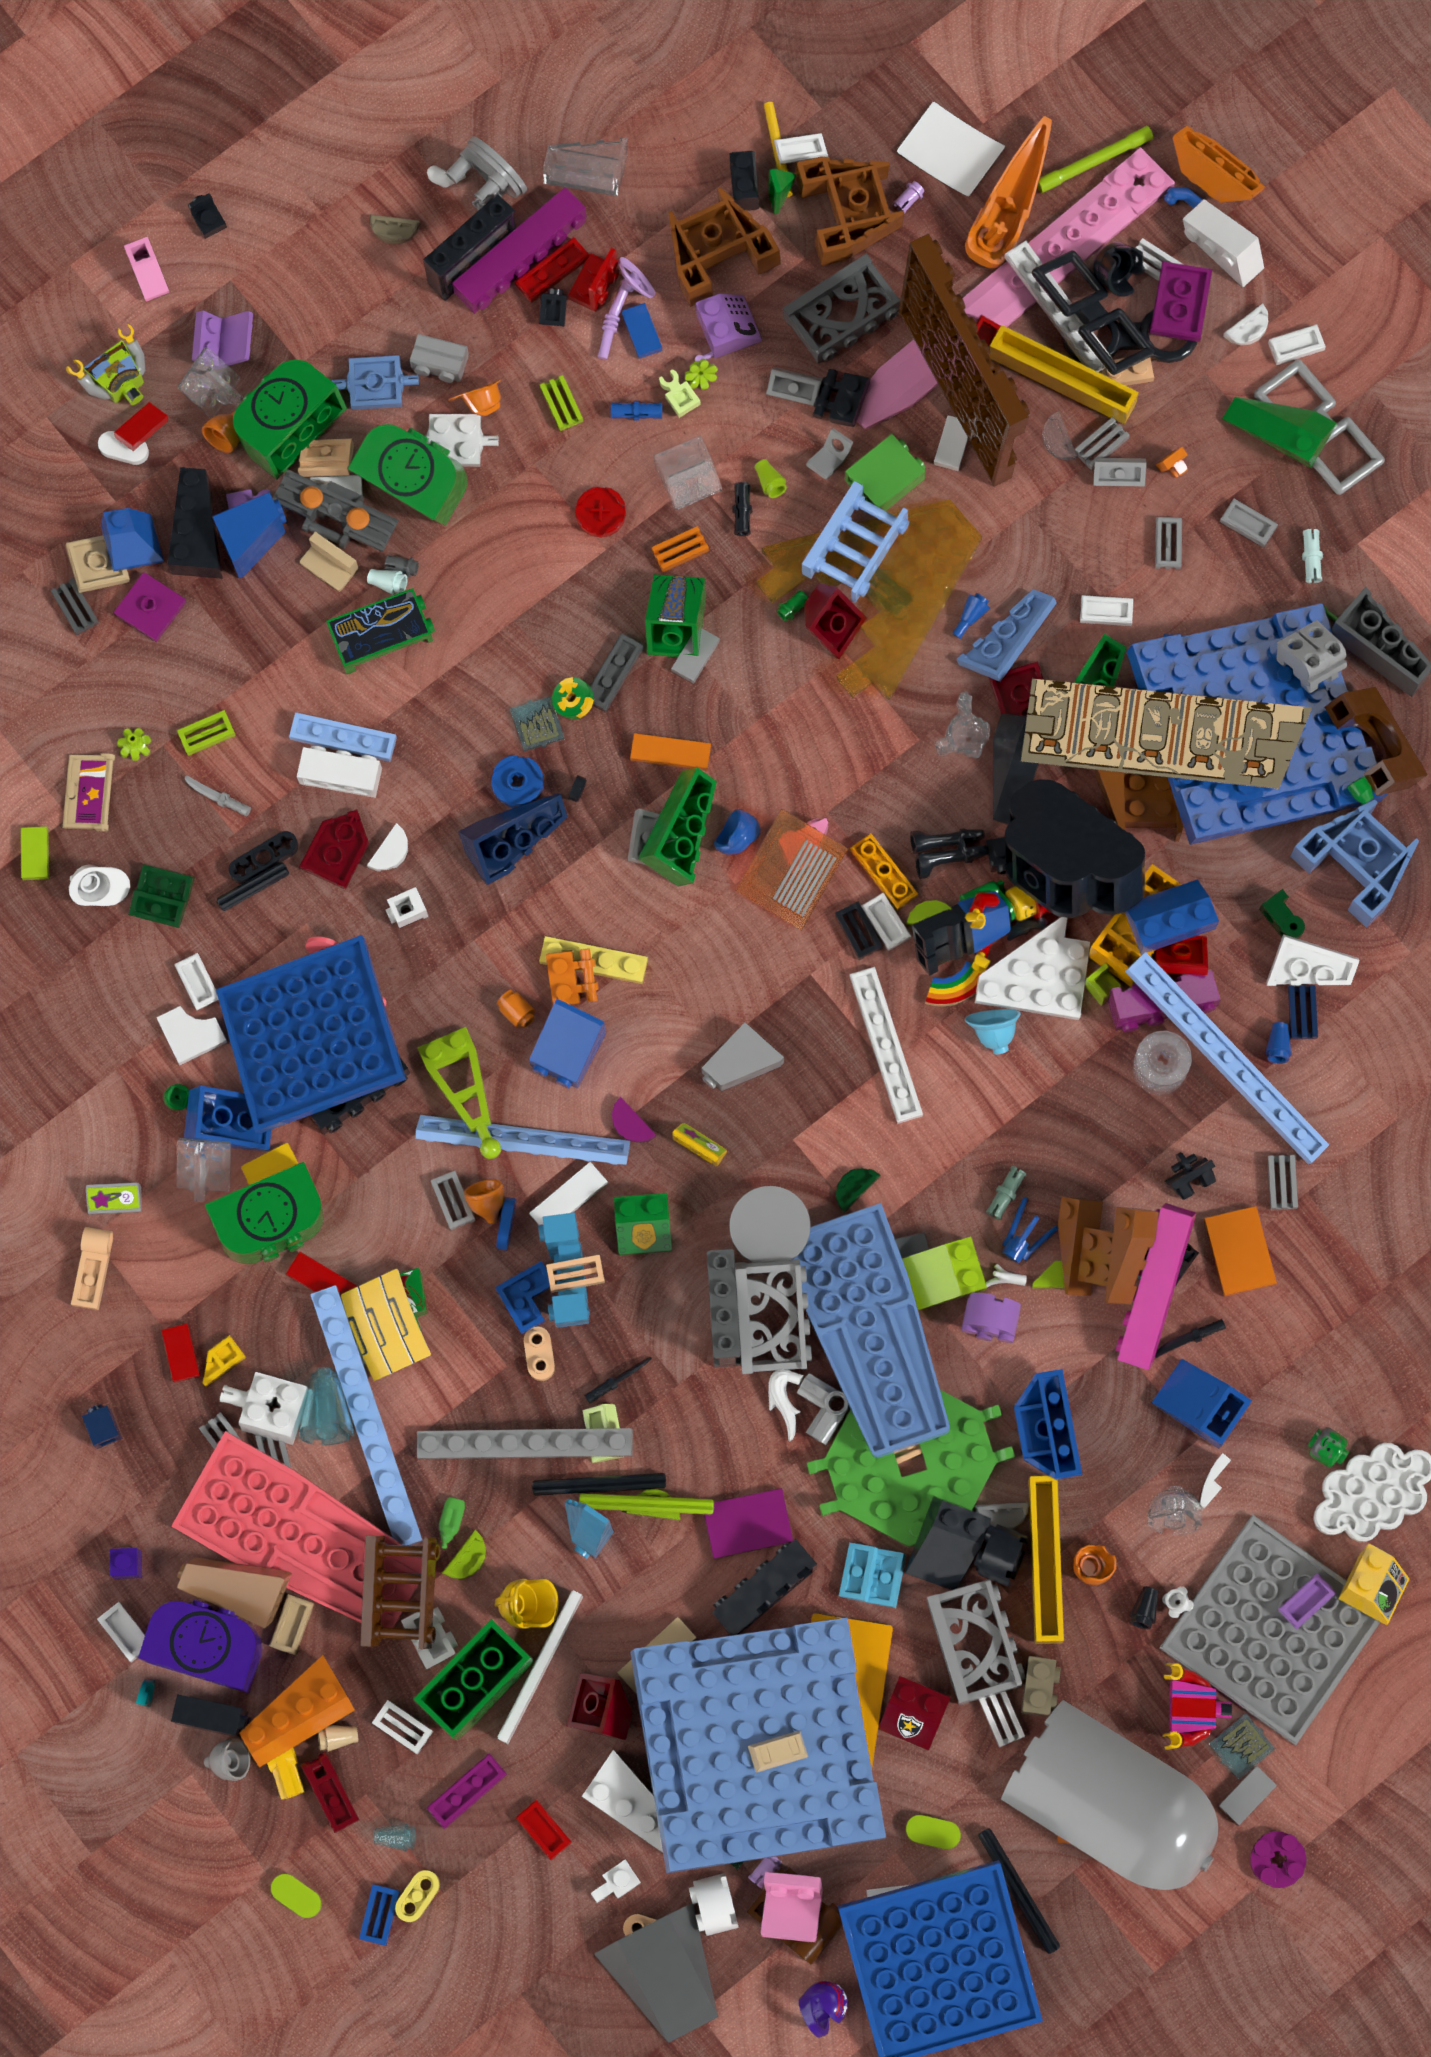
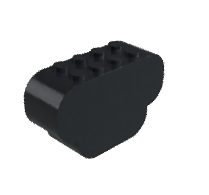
M1040 779L1029 782L1012 795L1009 803L1010 823L1005 830L1006 875L1015 886L1051 913L1067 918L1081 916L1091 909L1106 915L1120 914L1132 908L1143 898L1145 893V849L1132 833L1126 832L1113 819L1107 818L1095 806L1089 805L1076 792L1070 791L1062 784L1053 780Z

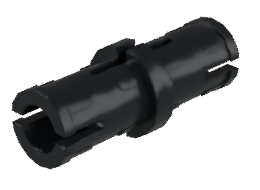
M746 482L734 484L735 505L732 506V513L735 514L734 534L737 536H749L751 534L750 514L753 512L752 505H750L751 485Z

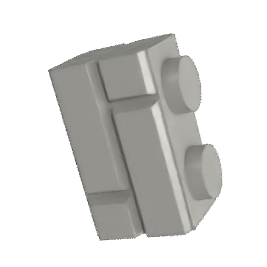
M418 334L410 357L411 369L421 376L432 374L439 376L438 378L444 382L452 383L453 380L460 382L469 357L468 347Z

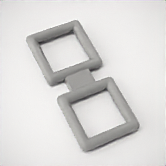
M1301 360L1294 361L1254 391V397L1257 401L1273 403L1267 397V394L1298 372L1323 401L1313 411L1331 419L1326 412L1336 405L1335 399ZM1344 417L1337 422V426L1326 443L1347 429L1372 460L1341 483L1319 457H1317L1313 464L1317 472L1338 495L1346 492L1385 461L1382 454L1350 417Z

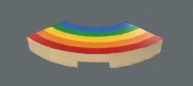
M966 961L962 970L956 975L944 979L933 978L925 1004L938 1007L952 1006L973 997L976 994L978 977L981 973L971 967L972 963Z

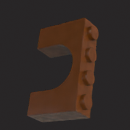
M1376 687L1342 693L1324 707L1337 729L1350 726L1359 727L1367 732L1378 745L1383 760L1364 773L1376 796L1409 789L1428 775Z

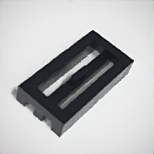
M859 901L835 913V917L858 960L883 948ZM854 910H856L874 943L871 947L852 914ZM844 915H847L865 950L861 951L843 918Z

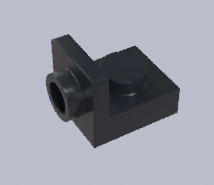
M210 193L199 195L188 204L191 216L205 239L227 228Z
M548 288V293L543 292L541 294L539 324L565 327L568 294H563V289Z
M1005 837L986 840V846L989 849L988 860L991 873L1006 874Z

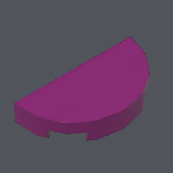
M620 1096L614 1104L612 1111L613 1126L618 1135L627 1141L636 1143L648 1142L655 1138L656 1134Z

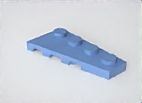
M1033 589L1009 611L1010 615L1005 620L998 621L991 627L992 631L984 639L979 638L973 643L974 648L966 655L962 653L956 659L958 664L1001 682L1057 604L1055 598Z

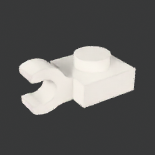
M624 1860L602 1875L607 1883L594 1890L591 1895L597 1903L611 1893H614L617 1899H619L641 1882L627 1861Z

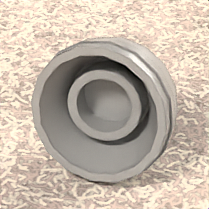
M230 1738L218 1743L212 1749L210 1755L204 1759V1765L221 1779L238 1781L244 1778L249 1771V1750L240 1739Z

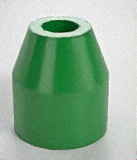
M1365 776L1360 777L1347 786L1352 797L1362 805L1374 798L1372 787Z

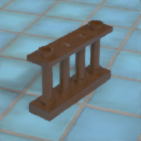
M366 1535L361 1646H380V1641L386 1638L419 1640L418 1649H431L436 1639V1629L433 1627L435 1566L440 1554L437 1538H423V1546L388 1545L384 1542L385 1536ZM386 1556L422 1557V1574L386 1572L383 1569L384 1558ZM385 1583L421 1585L420 1601L385 1600L382 1597V1586ZM384 1611L420 1612L419 1629L383 1627L381 1624V1613Z

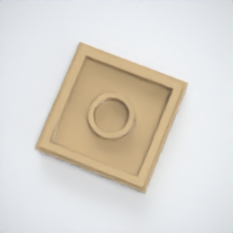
M103 535L66 543V550L79 593L129 582L130 578L127 569L113 572Z

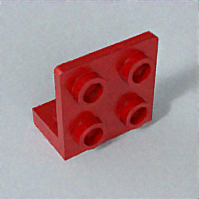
M611 248L605 259L590 253L568 294L569 300L595 312L599 304L603 305L608 296L607 289L611 283L614 284L620 273L616 249Z

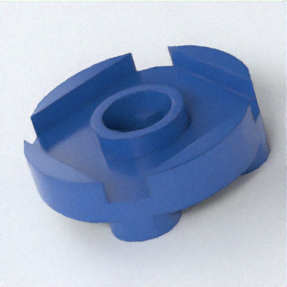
M511 755L502 759L494 768L491 780L493 792L501 803L508 805L512 809L536 801L544 789L542 771L539 765L531 758ZM512 777H523L525 780L522 781V786L513 787L511 785L513 783Z

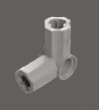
M809 1373L801 1383L797 1394L821 1409L806 1433L822 1444L827 1445L842 1419L849 1413L850 1406L844 1393L837 1391ZM836 1398H841L845 1402L843 1409L840 1411H833L831 1409V1402Z

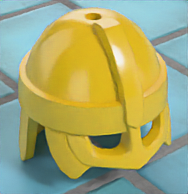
M519 1579L512 1581L505 1587L500 1596L495 1599V1607L499 1608L501 1616L515 1628L548 1627L554 1622L558 1612L559 1601L557 1591L554 1585L547 1579Z

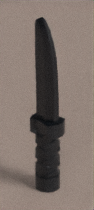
M1220 1319L1199 1329L1197 1327L1190 1329V1332L1161 1346L1156 1351L1155 1358L1194 1340L1198 1343L1202 1341V1338L1226 1329L1224 1321Z
M652 1357L637 1363L614 1379L612 1377L608 1378L603 1384L586 1393L584 1396L589 1404L609 1391L618 1387L617 1383L641 1369Z

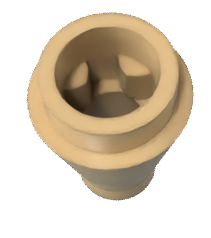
M330 1725L318 1732L320 1750L327 1749V1752L358 1742L357 1727Z

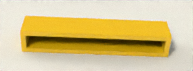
M1003 325L999 328L990 345V359L1110 418L1113 417L1124 425L1137 403L1139 392Z
M1030 1476L1028 1487L1034 1643L1062 1644L1064 1641L1058 1480L1050 1476Z

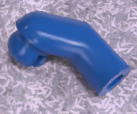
M1170 187L1167 190L1168 193L1164 196L1165 202L1170 205L1176 204L1177 200H1183L1193 209L1203 201V199L1187 187Z

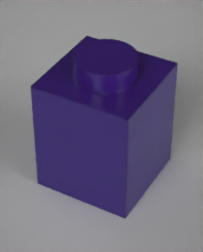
M138 1548L110 1549V1577L115 1580L142 1578V1551Z

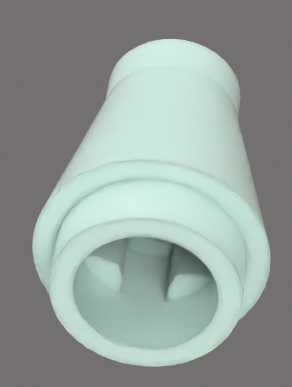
M370 569L367 583L392 595H396L405 591L407 575L402 574V571Z

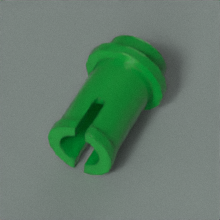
M798 590L785 603L778 605L777 614L785 622L793 620L794 615L805 606L804 603L807 601L808 596L802 590Z

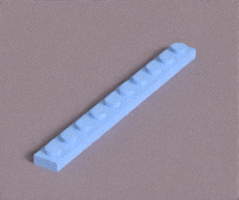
M1146 952L1125 971L1307 1164H1311L1329 1146L1321 1135Z
M335 1285L312 1293L310 1295L392 1538L403 1545L421 1542L423 1540L337 1286Z

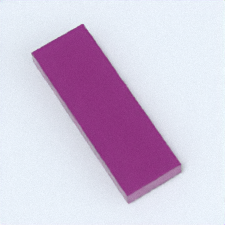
M489 1753L432 1802L427 1809L443 1829H446L508 1774Z

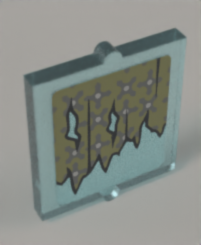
M551 696L534 702L529 700L527 704L510 709L523 751L540 746L545 748L547 744L565 739L556 711L552 705Z
M1246 1713L1209 1743L1221 1758V1764H1226L1238 1780L1275 1750L1273 1745L1264 1736L1263 1729L1258 1728Z

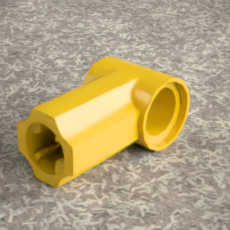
M294 1748L267 1763L270 1772H273L281 1800L304 1793L296 1766L298 1762Z

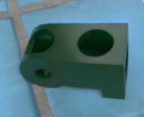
M1282 889L1262 903L1259 910L1281 938L1284 934L1299 939L1304 933L1305 923L1300 917L1294 915L1285 904L1289 896Z

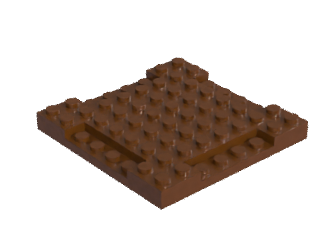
M928 233L909 244L899 313L955 417L965 431L993 487L1012 478L1016 465L1015 461H1017L1016 454L1012 449L1014 439L1025 433L1030 411L1026 402L1019 400L1016 394L1017 386L1012 377L1007 378L1005 372L1001 371L998 363H993L990 359L988 344L984 339L980 340L976 333L978 327L972 317L968 318L964 311L966 306L961 295H956L952 289L953 277H955L953 268L949 262H944L941 257L943 252L940 244L936 239L932 240Z

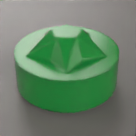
M182 1084L169 1086L163 1095L165 1105L174 1111L187 1108L189 1089Z

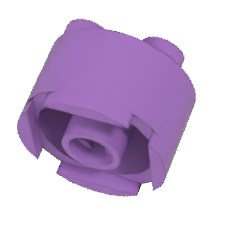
M970 1293L967 1299L961 1331L977 1334L976 1338L984 1341H992L993 1337H997L999 1341L1013 1343L1021 1304L1005 1297L1003 1300L997 1299L992 1294Z

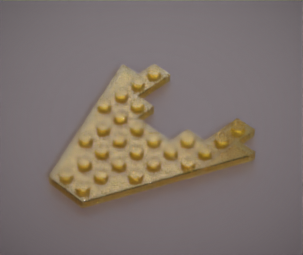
M950 499L908 509V520L910 521L908 528L903 535L899 533L869 581L870 587L865 597L879 613L861 625V630L875 647L836 675V679L852 698L874 683L887 700L891 699L982 541V535ZM900 512L893 513L892 515L898 517ZM877 518L857 522V524L883 538L891 528V525ZM842 530L837 537L839 542L869 558H872L878 549V546L848 530ZM822 532L771 544L762 548V553L774 568L759 578L756 584L772 603L808 578L802 574V563ZM834 550L832 552L828 551L824 557L826 563L856 579H859L865 569L864 566ZM821 571L814 573L821 584L837 587L842 583Z

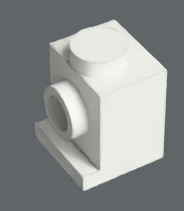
M416 887L387 899L390 908L385 909L391 924L397 922L399 928L421 918L425 919L428 917ZM404 908L411 909V912L404 915L401 913Z

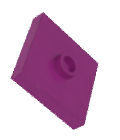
M143 572L116 608L114 614L157 643L185 605L186 599Z

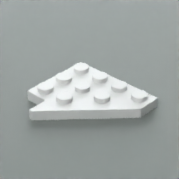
M1067 917L1059 918L978 977L975 1003L1079 1020L1090 942L1064 938Z

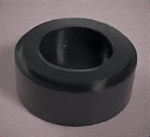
M577 775L568 797L569 800L579 802L587 782L586 778Z

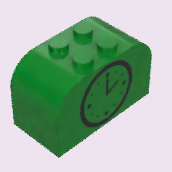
M289 360L277 366L270 374L265 375L257 388L244 397L243 402L234 413L233 426L248 456L278 480L300 457L301 451L306 447L308 449L309 444L313 440H317L347 407L335 383L310 363L303 360Z
M384 424L372 429L365 437L348 469L434 521L446 526L467 488V475L463 466L457 460L448 456L451 452L450 450L432 440L428 444L429 438L412 428L406 431L395 425Z
M304 1162L205 1204L207 1213L225 1253L233 1261L241 1264H254L262 1260L265 1263L278 1258V1253L287 1249L289 1252L300 1249L304 1246L303 1242L312 1239L320 1231L324 1220L319 1194Z
M491 1619L425 1686L414 1700L456 1741L466 1734L531 1666L533 1660Z

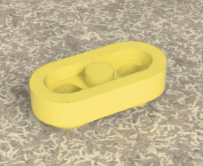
M424 1870L418 1872L412 1878L396 1902V1914L401 1920L414 1922L423 1915L440 1888V1881L435 1873ZM425 1879L431 1882V1887L428 1890H423L421 1887V1883ZM408 1903L415 1905V1911L411 1914L405 1910V1906Z

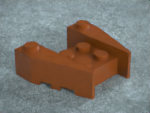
M817 157L797 162L795 174H798L796 181L801 198L828 192L837 226L819 229L816 232L815 246L821 266L845 261L902 227L904 210L890 213L880 181L888 178L889 162L870 160V163L855 162L853 159L844 158V161L830 160V157Z
M721 187L717 189L719 202L680 221H677L672 210L668 212L679 287L690 307L696 305L698 301L713 296L712 283L705 269L745 251L758 275L781 265L780 250L769 230L763 224L760 225L754 220L747 210L744 211L736 204L734 199Z
M1095 769V777L1103 794L1106 808H1108L1111 819L1124 830L1125 828H1175V842H1179L1184 826L1168 777Z
M1061 1196L1058 1227L1065 1294L1091 1296L1093 1284L1107 1286L1105 1303L1131 1304L1138 1287L1135 1285L1140 1270H1144L1147 1263L1144 1259L1148 1247H1153L1156 1239L1159 1212L1140 1208L1116 1207L1114 1231L1100 1228L1102 1201Z

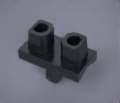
M1180 1152L1176 1154L1178 1162L1171 1166L1172 1171L1176 1174L1164 1180L1167 1188L1174 1190L1180 1199L1185 1200L1195 1193L1189 1183L1193 1179L1197 1178L1201 1187H1207L1216 1182L1212 1170L1215 1165L1211 1159L1208 1160L1206 1157L1197 1161L1194 1153L1185 1157Z

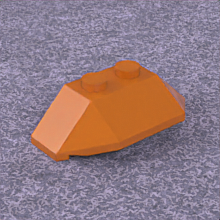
M1189 126L1184 127L1173 136L1181 173L1187 176L1192 183L1197 184L1206 191L1211 198L1220 203L1251 200L1264 190L1265 186L1260 182L1255 172L1214 139L1200 132H1195Z

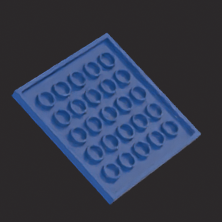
M363 935L216 989L253 1126L257 1134L406 1080L370 953Z
M999 1860L838 1906L878 2057H921L1043 2022Z

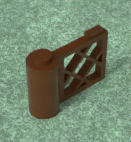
M790 1867L787 1871H784L782 1868L778 1871V1873L798 1875ZM765 1889L747 1911L748 1914L761 1924L763 1918L756 1913V1910L765 1902ZM821 1901L815 1942L780 1940L812 1965L843 1926L838 1907L834 1903L827 1906Z

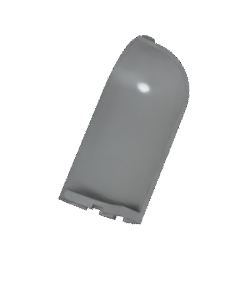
M1062 1700L1045 1721L1044 1725L1047 1728L1039 1738L1036 1736L1033 1738L1023 1754L1027 1758L1019 1771L1014 1770L1001 1800L1122 1877L1138 1885L1160 1890L1177 1889L1192 1882L1201 1870L1206 1872L1214 1860L1211 1853L1218 1837V1821L1210 1800L1201 1788L1182 1773Z

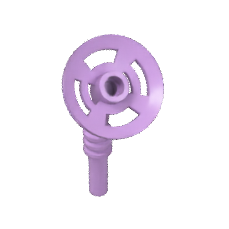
M624 257L618 259L619 268L624 279L621 281L622 284L609 313L605 315V319H607L603 322L605 325L602 326L604 333L598 353V358L602 360L608 359L613 334L617 332L615 327H618L619 324L617 322L620 321L618 315L628 292L632 293L636 290L648 298L655 296V291L645 275Z

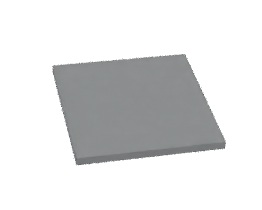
M1252 1514L1192 1600L1194 1603L1193 1609L1182 1614L1159 1649L1188 1670L1194 1671L1208 1680L1212 1687L1295 1746L1380 1622L1338 1599L1346 1583L1345 1579ZM1318 1572L1335 1590L1336 1594L1296 1630L1278 1609Z

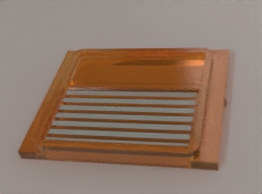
M781 809L736 891L767 909L768 912H772L799 930H803L848 848L786 810Z

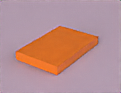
M1257 1206L1204 1218L1224 1297L1277 1284Z

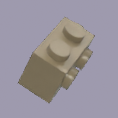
M1028 1657L1021 1714L1049 1717L1050 1712L1056 1708L1057 1695L1053 1694L1054 1683L1059 1684L1061 1667H1056V1660Z

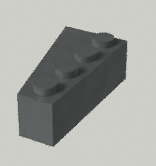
M1365 587L1336 620L1332 633L1345 648L1409 696L1413 697L1429 677L1431 662L1413 641L1410 642L1402 633L1403 629L1397 623L1394 624L1386 614L1385 608L1380 603L1377 604L1371 597L1372 593Z

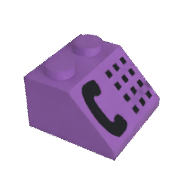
M717 294L696 302V315L714 359L762 341L744 295Z

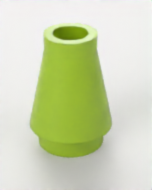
M767 459L756 463L754 468L757 471L764 494L770 498L782 495L787 489L786 479Z

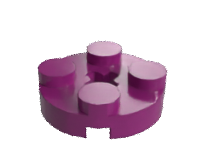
M1280 1831L1270 1832L1261 1836L1254 1844L1250 1853V1866L1254 1875L1264 1884L1272 1888H1284L1294 1884L1303 1876L1306 1867V1853L1302 1844L1295 1836ZM1274 1852H1279L1281 1856L1286 1858V1861L1282 1862L1281 1868L1271 1863L1270 1858L1275 1857Z

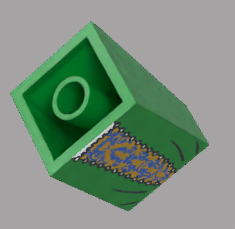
M654 574L645 617L648 655L679 657L692 636L693 654L686 655L699 656L706 601L705 578Z

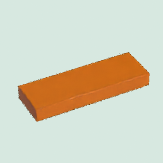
M634 733L630 760L690 769L698 767L701 770L708 771L711 743Z

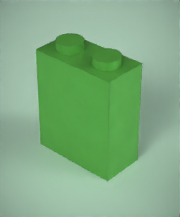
M891 434L845 471V481L850 487L854 481L861 484L865 500L886 511L925 480L926 467L918 457L914 458L908 452L909 448L901 438L897 440Z

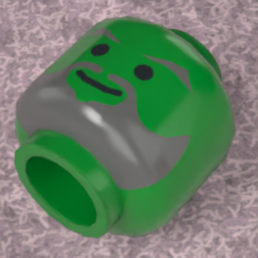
M1329 1427L1323 1430L1318 1428L1307 1445L1310 1448V1456L1328 1468L1334 1466L1336 1462L1341 1465L1350 1452L1345 1449L1348 1443L1347 1439Z

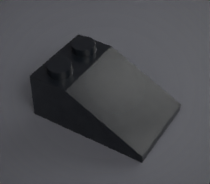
M933 1496L905 1573L949 1590L957 1589L983 1543L991 1518Z

